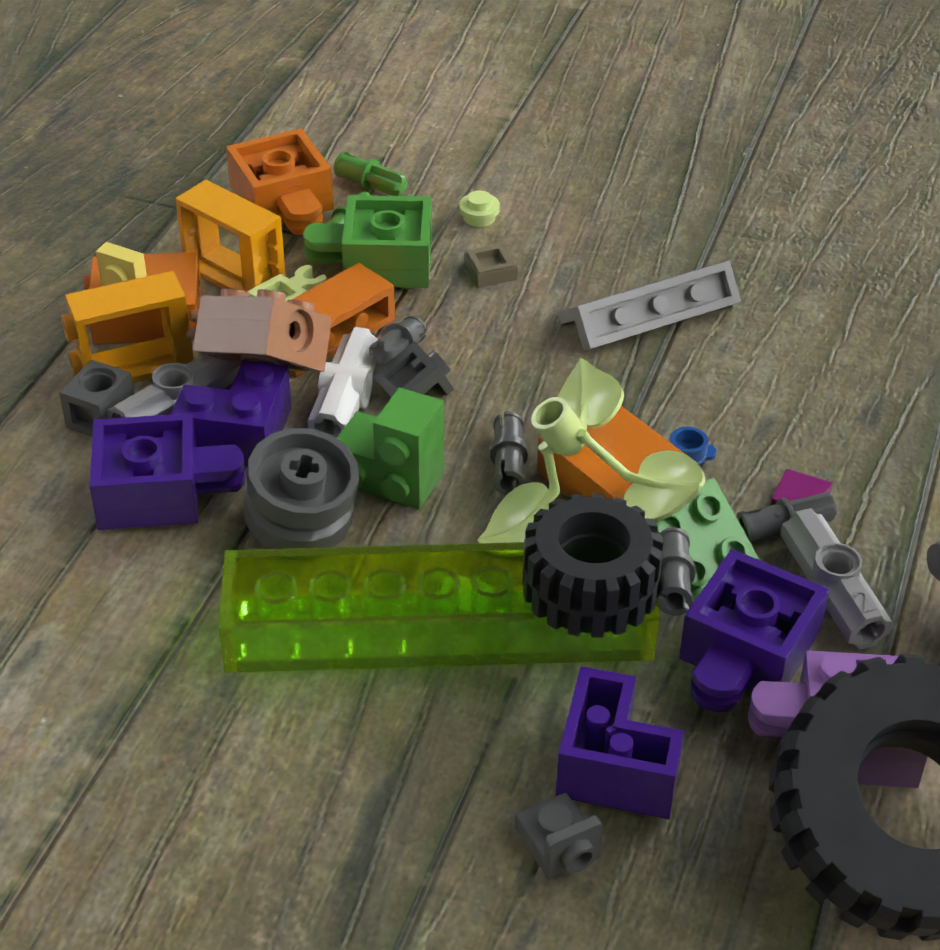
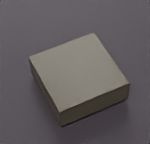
M504 244L464 252V265L478 288L517 280L518 267Z

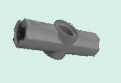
M205 354L186 365L169 363L159 366L152 374L153 384L108 409L107 419L171 414L184 384L223 389L234 382L240 367L236 363Z
M812 508L796 511L792 518L782 524L780 536L807 579L830 589L825 610L829 612L848 644L856 645L858 650L875 646L880 639L890 633L892 620L860 573L862 566L860 554L854 548L839 542L822 514H816Z

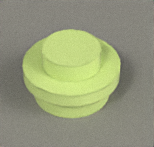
M478 190L469 193L460 200L459 211L467 224L475 227H484L495 221V216L500 211V203L490 193Z

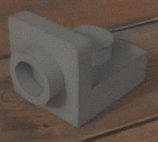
M415 341L373 375V378L390 398H392L399 387L420 394H425L435 384L447 395L454 390L445 376L451 371L445 361L435 350L426 354Z
M567 792L515 813V829L548 880L566 872H580L591 865L594 860L600 858L603 825L596 815L584 819Z

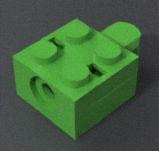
M348 195L344 224L312 223L305 228L303 232L305 258L310 263L343 264V271L357 263H361L392 283L394 287H401L403 289L429 288L432 249V197Z

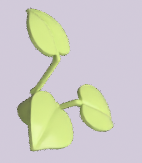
M580 358L558 396L540 403L533 411L531 417L532 425L544 439V442L539 445L538 449L544 456L549 489L539 482L526 483L514 488L499 503L492 514L486 530L477 541L483 547L496 552H524L525 531L528 523L534 521V515L540 509L549 510V503L555 501L554 499L560 494L553 457L554 453L572 456L586 445L623 479L633 483L624 495V500H627L626 505L629 507H640L645 511V518L653 519L655 522L671 517L691 502L699 494L701 487L704 486L705 475L699 464L691 457L671 450L650 454L642 462L638 474H635L625 468L589 435L587 428L595 429L607 424L620 409L624 399V392L619 382L613 376L602 372L586 360Z

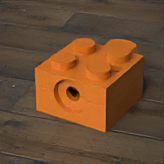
M302 128L226 146L229 183L233 193L280 216L281 223H285L292 234L303 235L308 225L323 223V212L334 210L332 168Z

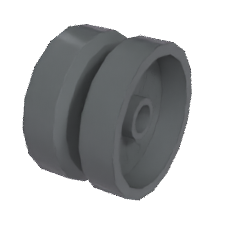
M289 428L278 431L259 442L248 459L247 487L244 502V520L252 536L266 548L287 556L311 557L330 551L345 538L352 524L354 499L359 482L358 462L349 447L333 435L310 428Z

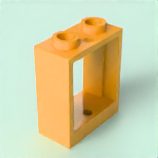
M208 180L202 181L175 198L182 252H198L200 277L222 289H236L247 292L279 274L286 276L280 216ZM218 225L238 235L240 254L220 245Z
M174 270L65 294L68 313L61 315V321L67 342L74 341L75 345L74 350L68 351L74 377L91 360L130 372L132 383L152 378L154 370L159 366L169 363L186 365L194 360L191 340L186 338L187 328H189L186 296ZM161 308L165 337L91 354L86 328L87 324Z

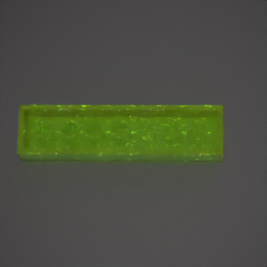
M524 542L225 550L219 637L224 673L655 660L660 615L656 598L651 614H645L644 621L637 627L627 625L626 632L616 636L610 631L604 632V638H591V633H580V636L577 637L569 635L568 629L564 627L555 630L547 625V617L538 618L531 611L532 603H527L523 595Z

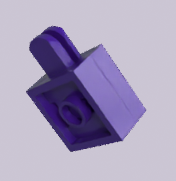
M192 413L95 419L93 421L89 488L97 529L107 530L198 523V495L238 492L245 485L246 471L242 450L234 444L197 447Z
M731 549L684 617L679 659L695 666L692 670L690 683L691 697L706 710L728 712L738 703L746 689L753 691L760 681L790 683L805 658L806 650H810L820 634L830 589Z

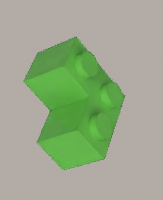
M399 387L378 417L356 411L337 439L349 447L358 462L359 482L357 490L417 509L422 507L444 474V400Z

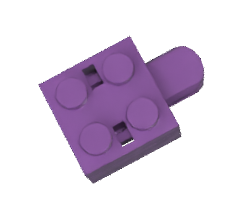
M806 650L799 683L760 681L754 687L748 714L749 725L758 736L783 738L804 703L810 696H814L829 678L840 671L853 672L861 661L881 657L886 660L887 664H893L898 656ZM903 747L875 749L864 758L859 767L858 784L919 788L928 757L920 752Z

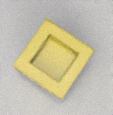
M105 242L96 250L102 286L147 276L143 253Z

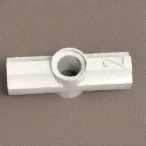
M354 327L349 334H344L333 361L326 362L325 371L320 372L318 397L308 419V428L316 429L337 438L359 408H367L372 391L373 371L376 366V357L369 354V347L378 340V338L371 334L369 329Z

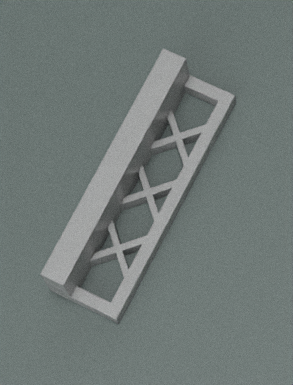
M728 260L558 311L561 324L575 321L583 350H588L741 302L731 263Z

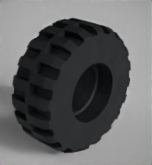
M900 654L893 664H887L885 659L875 657L859 662L851 673L840 671L825 681L820 690L814 696L808 698L790 724L777 748L779 752L777 761L771 768L769 790L774 793L775 803L769 810L773 831L782 832L786 845L781 850V853L790 870L800 867L810 881L804 889L819 904L828 899L841 909L839 919L856 928L867 923L877 927L879 936L889 939L902 940L908 935H916L922 941L940 939V848L921 849L912 847L886 834L873 821L863 804L859 791L858 771L864 758L869 753L884 747L912 749L926 755L940 766V662L938 665L925 664V658L917 654Z

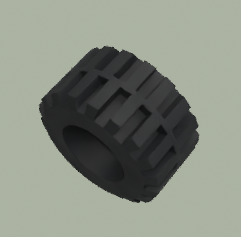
M595 493L592 494V497H583L581 494L569 495V500L567 501L557 499L550 502L549 510L540 509L534 515V521L528 523L524 539L522 585L524 586L523 595L526 602L532 603L531 611L538 618L547 617V625L555 630L564 627L568 629L569 635L577 637L580 636V633H591V638H604V632L610 631L616 636L625 633L627 625L637 627L644 621L645 614H651L655 607L663 556V538L661 534H658V525L653 519L645 518L644 510L638 506H627V500L618 497L611 500L604 498V494Z

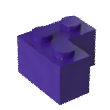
M243 360L230 390L184 384L171 414L192 413L197 447L237 445L244 455V467H248V459L256 445L270 434L282 431L292 409L288 366Z
M580 666L558 753L555 796L567 792L571 800L670 819L684 731L631 721L636 676Z

